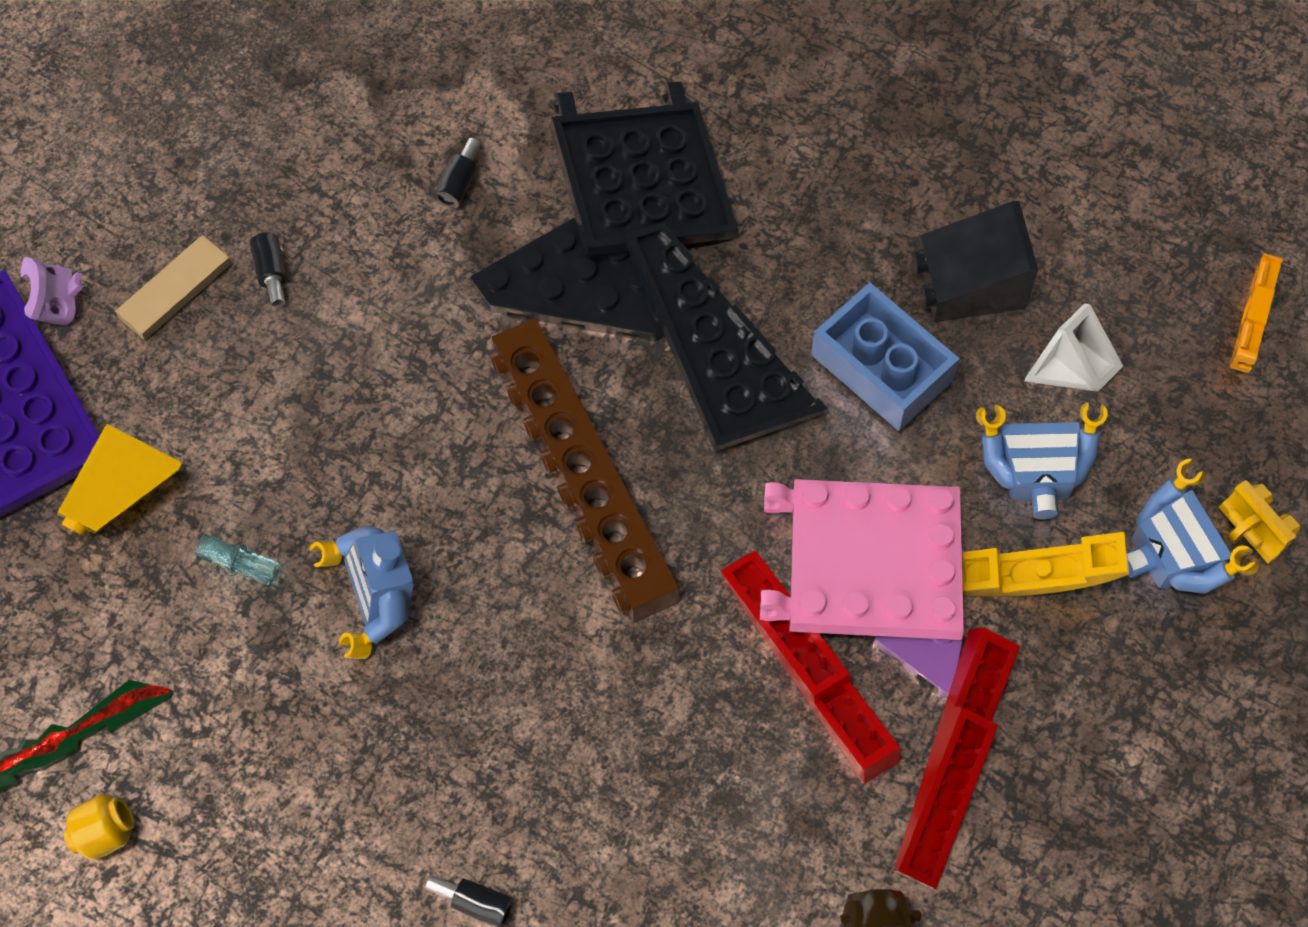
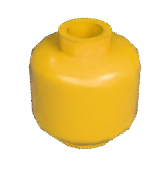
M99 794L70 810L66 817L67 829L63 832V837L67 847L74 854L80 853L89 860H99L124 847L129 842L131 830L134 828V818L129 807L119 797L113 798L107 794Z

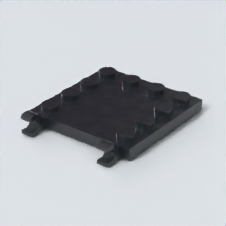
M681 81L666 82L668 94H662L663 106L578 114L572 92L556 94L558 105L553 106L555 116L551 118L549 126L586 256L628 251L624 241L627 232L663 222L682 244L733 239L736 237L738 227L699 103H687Z

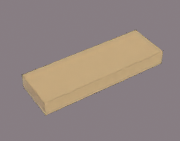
M201 235L115 310L118 318L145 341L232 264L230 258L204 235Z

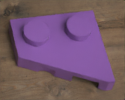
M963 617L964 628H965L966 617ZM875 636L873 644L889 657H895L900 660L903 667L916 677L920 675L938 688V694L942 697H948L959 661L962 640Z

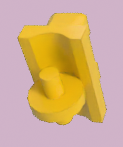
M1245 480L1235 487L1234 492L1218 508L1236 527L1228 535L1233 544L1245 538L1269 564L1276 560L1297 537L1296 533L1300 530V525L1291 515L1283 514L1279 517L1269 506L1273 502L1272 493L1264 484L1251 486Z

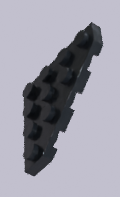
M575 217L470 276L471 285L491 313L506 316L508 312L530 316V320L536 318L537 321L562 325V322L584 325L586 330L614 335L617 334V331L640 335V339L654 342L665 336L629 251L586 256Z

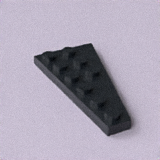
M663 222L625 234V244L714 452L826 413L828 408L819 398L815 399L802 385L804 381L794 370L791 372L775 354L776 349L736 304L732 306L720 292L721 287L712 277L708 278L694 263L692 254Z

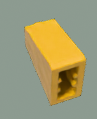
M106 424L57 512V515L64 518L61 525L81 536H84L87 530L96 534L175 475L182 462Z

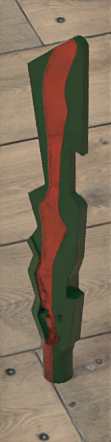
M128 680L69 727L51 724L38 739L21 740L18 748L2 751L0 754V792L19 784L17 779L25 774L42 770L78 752L79 742L107 726L109 733L167 701L173 695L171 689Z

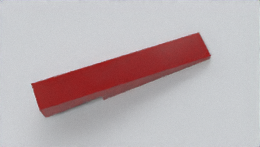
M752 551L720 570L721 577L863 784L900 762V746L852 685L850 673L819 633L790 632V620H760L761 591L775 590L783 593L785 596L790 597V595L757 551Z
M985 627L968 630L894 868L895 872L931 889H936L998 728V724L992 722V719L1020 648V645Z

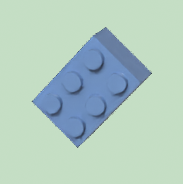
M870 282L814 331L811 355L897 431L905 427L954 381L960 359Z

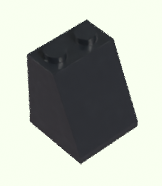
M1012 201L920 235L917 251L912 252L914 272L916 275L921 274L924 284L920 288L922 305L924 309L930 308L933 323L1026 309L1038 272L1020 201Z

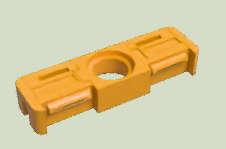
M1263 252L1256 266L1229 365L1231 369L1249 374L1252 365L1256 362L1279 270L1283 261L1281 257Z

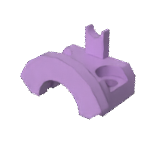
M24 257L20 270L21 277L30 278L31 282L30 297L24 307L25 315L35 321L67 326L73 320L76 313L75 296L84 287V285L80 284L82 273L76 272L72 276V271L69 268L41 263L39 259Z

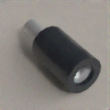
M469 138L461 155L454 154L451 156L432 195L442 206L451 209L459 207L477 170V166L473 162L481 145L477 139Z
M274 233L257 234L249 242L257 280L260 286L268 288L271 305L273 307H280L285 304L281 285L287 281V273L283 261V248L280 246L278 236Z
M431 875L425 887V890L452 900L451 910L493 927H503L513 905L512 897L465 878H462L460 883L455 885Z

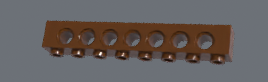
M534 318L492 336L494 352L489 354L494 370L498 376L505 374L510 384L506 386V391L514 408L522 407L526 418L523 419V424L532 442L537 439L539 440L544 450L540 452V457L549 475L556 473L561 485L557 486V490L564 506L567 509L573 507L579 518L575 520V525L584 543L591 541L596 551V554L592 555L593 561L602 578L609 576L615 588L611 590V595L618 611L621 614L627 611L634 624L679 603V587L537 319ZM525 367L536 368V370L532 373L526 374L520 372V370ZM542 399L554 401L549 406H539L536 404ZM558 432H568L571 434L570 437L563 440L553 437ZM576 465L589 467L583 473H574L570 470ZM595 498L607 501L604 506L598 508L587 504ZM613 532H619L625 536L620 542H610L605 539L608 534ZM629 567H638L644 571L641 576L636 578L623 574Z

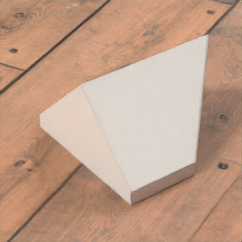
M1084 303L1057 330L1024 379V382L1098 392L1123 367L1090 304Z

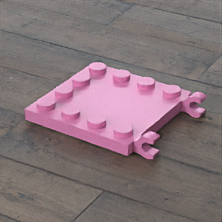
M794 479V489H789L781 483H765L764 512H793L791 596H785L783 593L775 590L761 591L760 620H790V632L962 640L964 621L960 487Z

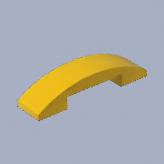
M1125 532L1081 537L1082 544L1002 554L999 553L997 548L962 552L963 595L1010 597L1049 594L1090 587L1129 575Z

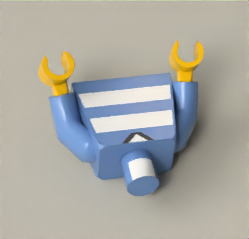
M1086 402L1081 406L1080 417L1085 422V426L1080 429L1079 422L1003 424L1006 419V413L1001 406L996 404L994 406L996 417L992 422L988 423L985 418V408L980 407L976 412V419L980 425L985 427V432L982 433L985 467L1001 487L1008 489L1012 500H1032L1034 518L1045 520L1056 517L1058 515L1057 500L1069 498L1073 488L1083 484L1095 463L1100 438L1097 426L1103 424L1108 416L1107 409L1103 404L1100 407V416L1095 420H1089L1087 417L1089 403Z
M1185 459L1181 461L1177 467L1178 477L1176 479L1170 478L1155 491L1136 518L1137 528L1131 538L1135 550L1127 553L1128 576L1130 578L1149 571L1156 585L1160 588L1174 587L1179 591L1205 594L1234 580L1235 574L1238 572L1249 576L1254 575L1258 571L1259 564L1257 562H1251L1243 567L1240 565L1241 559L1245 555L1253 553V550L1248 546H1238L1231 553L1193 490L1185 492L1184 488L1187 485L1196 486L1205 480L1206 473L1204 471L1199 472L1193 479H1187L1186 470L1195 463V460Z
M362 526L338 537L336 542H315L309 548L310 551H322V559L314 564L315 567L337 566L342 560V555L345 556L344 562L365 623V632L363 634L345 632L339 638V645L351 646L350 650L344 655V658L351 659L368 658L371 654L372 642L379 643L404 622L408 621L413 591V579L397 533L395 531L384 533L380 528Z

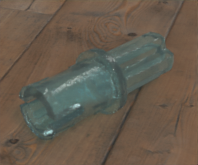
M204 534L201 537L195 551L196 559L204 560L227 569V573L231 576L241 574L266 585L275 582L280 569V565L276 561L247 551V546L244 544L236 546L212 537L209 534Z

